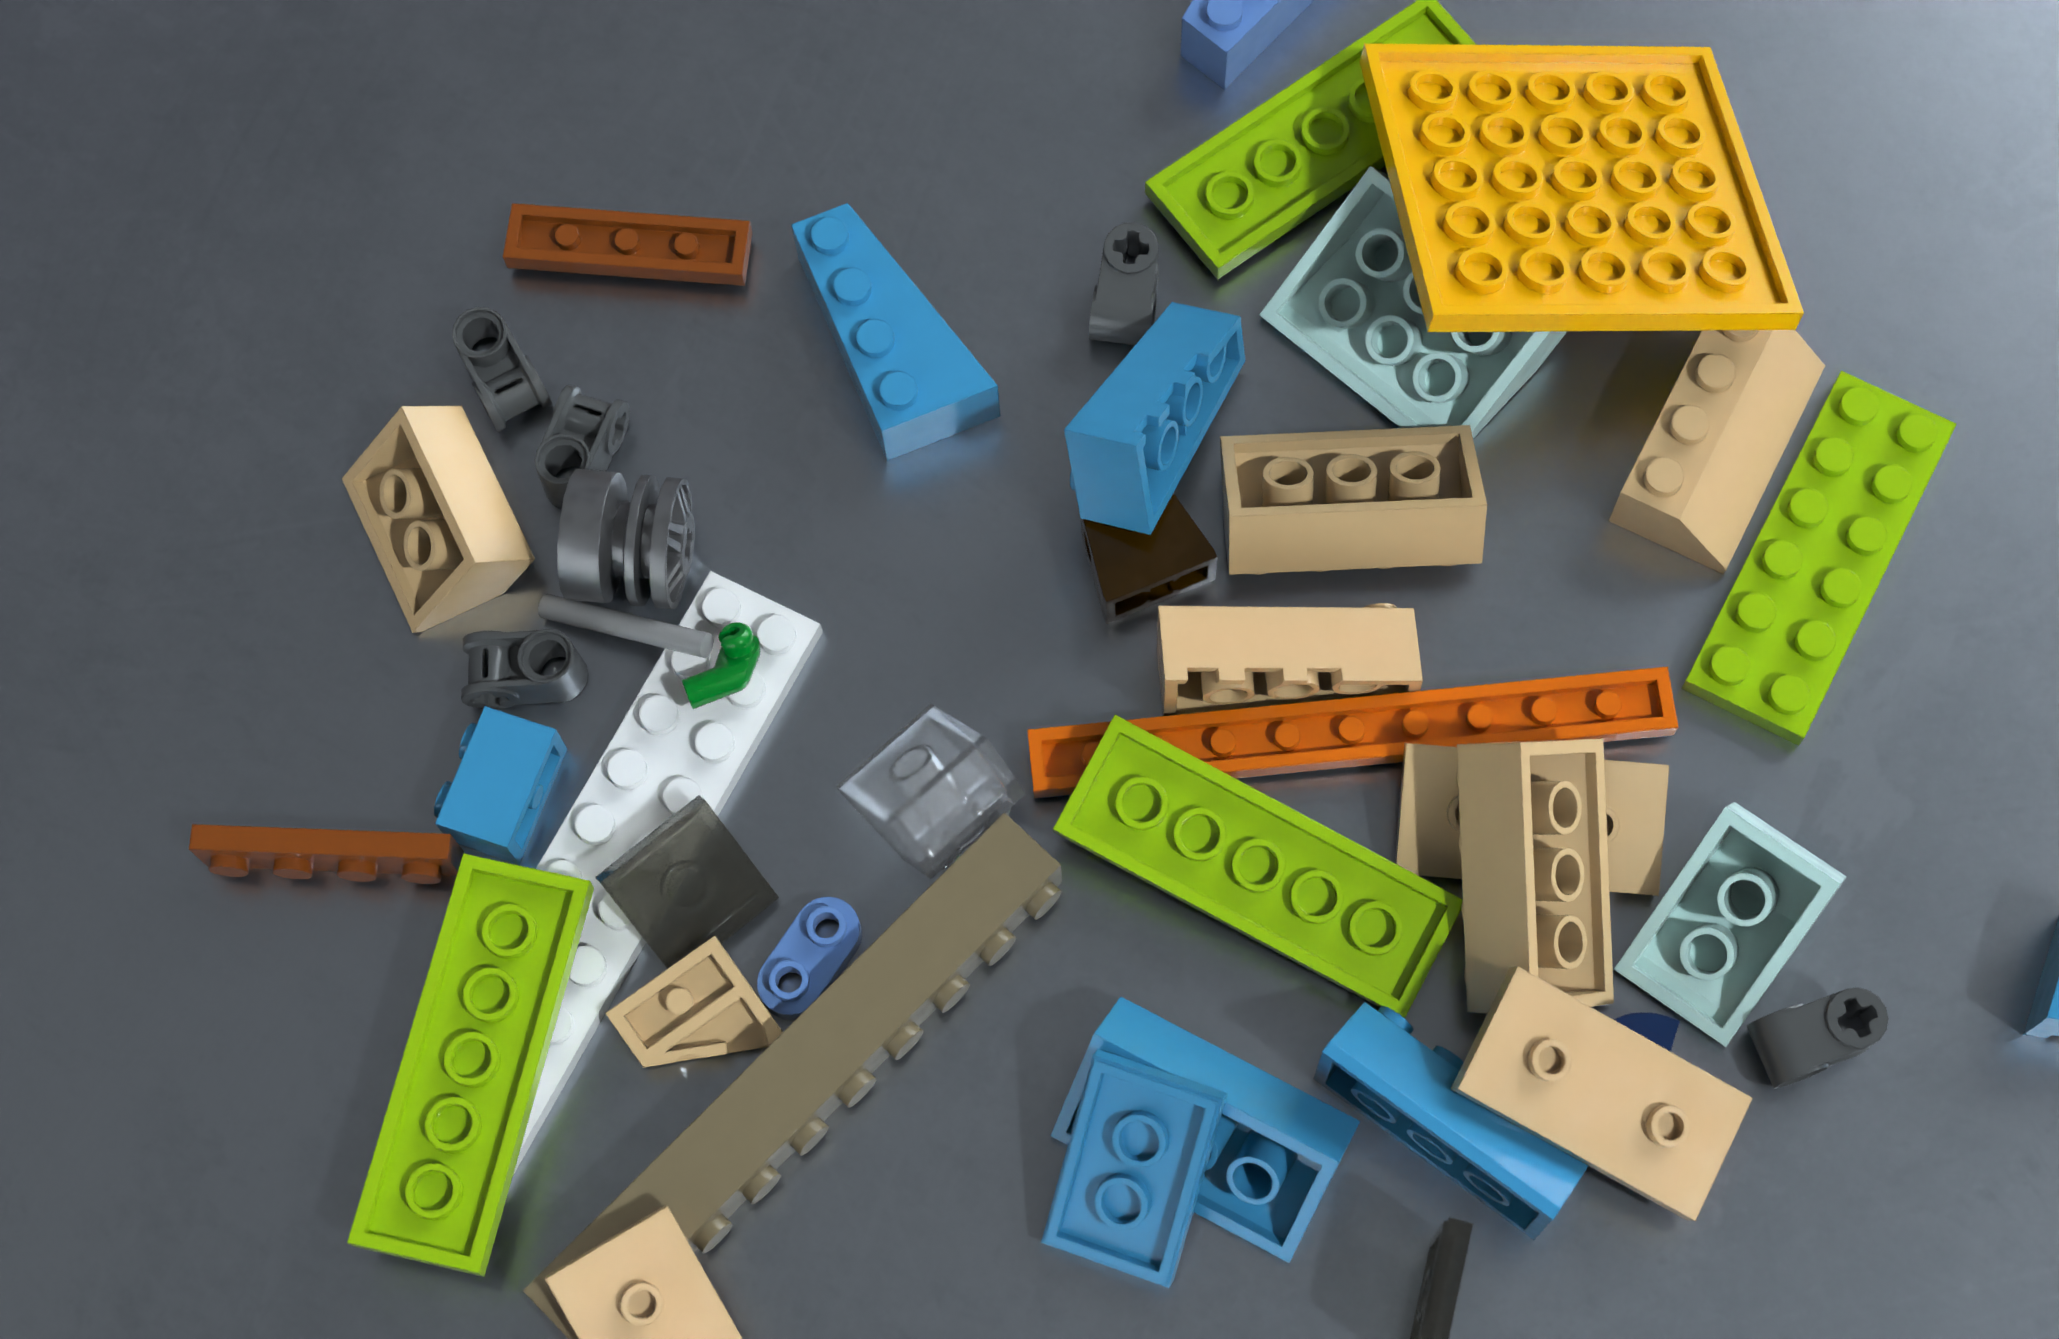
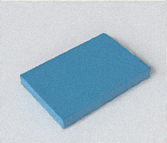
M1098 1049L1092 1055L1041 1243L1169 1288L1176 1275L1227 1092Z

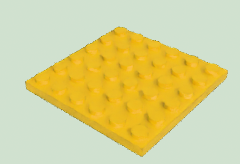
M1364 44L1359 62L1427 332L1796 330L1804 311L1711 47Z

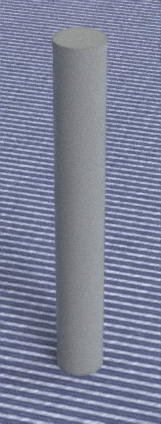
M545 594L538 606L539 616L544 619L681 653L707 658L713 648L714 639L711 633L576 600Z

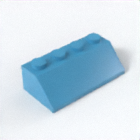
M1120 997L1093 1034L1050 1136L1068 1145L1092 1055L1098 1049L1227 1092L1194 1213L1290 1263L1360 1121Z
M1364 1002L1322 1051L1313 1079L1531 1239L1535 1240L1558 1214L1588 1168V1165L1451 1090L1464 1062L1444 1047L1437 1045L1431 1050L1410 1035L1414 1030L1412 1025L1394 1010L1381 1006L1377 1011Z

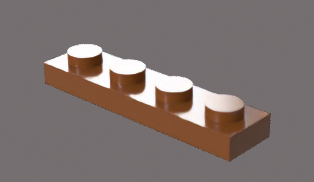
M512 203L503 259L507 268L745 286L753 231L750 221Z
M192 824L189 850L209 867L208 870L211 873L217 875L243 877L248 875L249 868L273 869V874L283 878L309 879L312 877L313 871H335L338 877L357 882L374 881L377 878V873L401 874L403 880L412 883L436 884L441 882V876H457L464 853L451 834L200 824Z

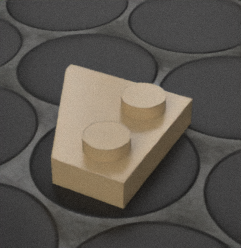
M716 936L707 940L605 1013L643 1068L769 1047L783 1033V1030Z

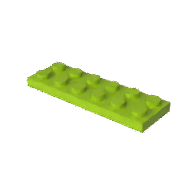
M1437 0L1415 1L1145 181V194L1217 280L1354 188L1370 166L1378 170L1386 166L1359 62L1364 44L1477 45Z
M1841 371L1681 689L1799 746L1813 722L1957 424Z
M1114 715L1053 828L1055 834L1378 1007L1386 1006L1394 1010L1403 1018L1407 1016L1462 907L1463 899L1117 715Z
M463 853L347 1241L348 1244L365 1250L485 1276L594 891V886L589 880Z

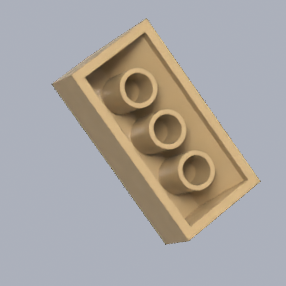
M1796 330L1701 331L1620 492L1609 522L1721 574L1725 573L1825 368L1824 363Z
M1470 425L1220 436L1224 536L1229 575L1482 564L1487 501Z
M1603 739L1457 744L1458 767L1456 781L1459 790V849L1461 853L1463 891L1461 911L1464 920V981L1467 992V1012L1488 1013L1510 967L1516 966L1590 1007L1613 1004Z

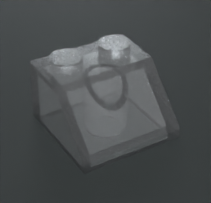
M933 704L928 705L836 786L846 800L896 853L929 879H932L938 872L949 868L963 854L965 848L986 831L1004 812L1009 815L1012 807L1027 794L988 738Z

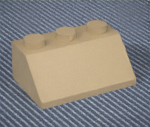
M401 406L342 477V481L412 633L428 630L504 594L535 560L462 406Z

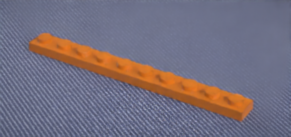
M1668 666L1126 720L1234 778L1403 762L1404 743L1457 747V744L1603 739V742L1672 736L1678 729ZM1111 721L1028 729L1034 798L1071 795Z

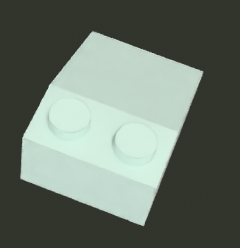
M1733 802L1721 812L1614 970L1726 1047L1847 876L1736 802Z

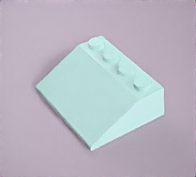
M1372 166L1368 168L1259 314L1400 428L1470 425L1473 439L1538 370L1567 333V331L1427 332L1388 174Z

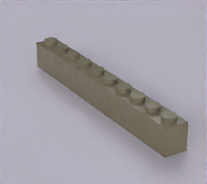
M1004 812L613 1200L523 1292L568 1339H579L544 1278L546 1275L664 1205L669 1207L693 1252L699 1249L702 1253H707L726 1236L733 1225L728 1218L746 1200L751 1204H755L765 1197L781 1177L777 1169L795 1151L802 1156L809 1152L823 1138L829 1129V1126L824 1121L842 1103L850 1108L859 1102L876 1082V1077L872 1073L890 1055L895 1060H898L910 1051L924 1032L919 1026L937 1008L944 1013L963 997L970 987V983L966 978L983 961L991 966L1000 960L1016 940V936L1012 932L1029 915L1037 920L1056 903L1062 893L1058 888L1062 883L1061 864Z

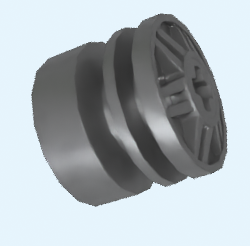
M575 469L569 478L564 494L558 532L557 571L560 591L564 598L609 603L617 592L621 577L624 576L626 596L631 606H645L651 595L655 608L676 609L683 594L694 552L695 524L692 514L691 488L688 480L666 477L660 489L656 476L641 475L629 502L626 482L622 473Z

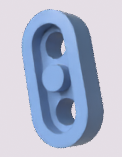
M821 897L805 905L761 967L757 979L758 993L766 1008L776 1017L785 1020H796L842 974L857 952L862 939V928L855 910L847 902L835 897ZM825 919H833L839 923L837 933L829 938L819 937L815 933L817 925ZM787 973H797L802 977L799 988L793 992H784L778 988L780 978Z

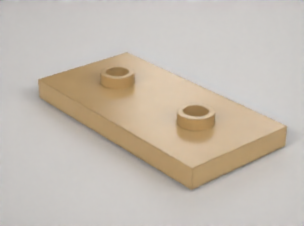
M1404 743L1395 864L1419 876L1462 879L1461 853L1459 849V790L1456 781L1458 767L1457 747ZM1604 760L1609 892L1659 896L1669 765Z
M1519 966L1510 967L1451 1087V1090L1689 1221H1696L1753 1099L1749 1095Z
M667 1205L657 1209L544 1277L579 1339H742Z

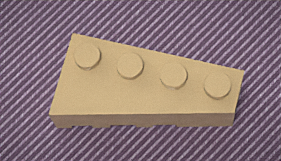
M1376 603L1362 608L1158 606L1156 650L1163 716L1420 691L1423 677L1414 608H1397L1394 604Z

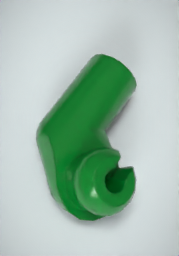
M735 622L725 626L718 636L722 647L714 667L682 679L693 709L740 692L749 684L760 657V643L747 624Z

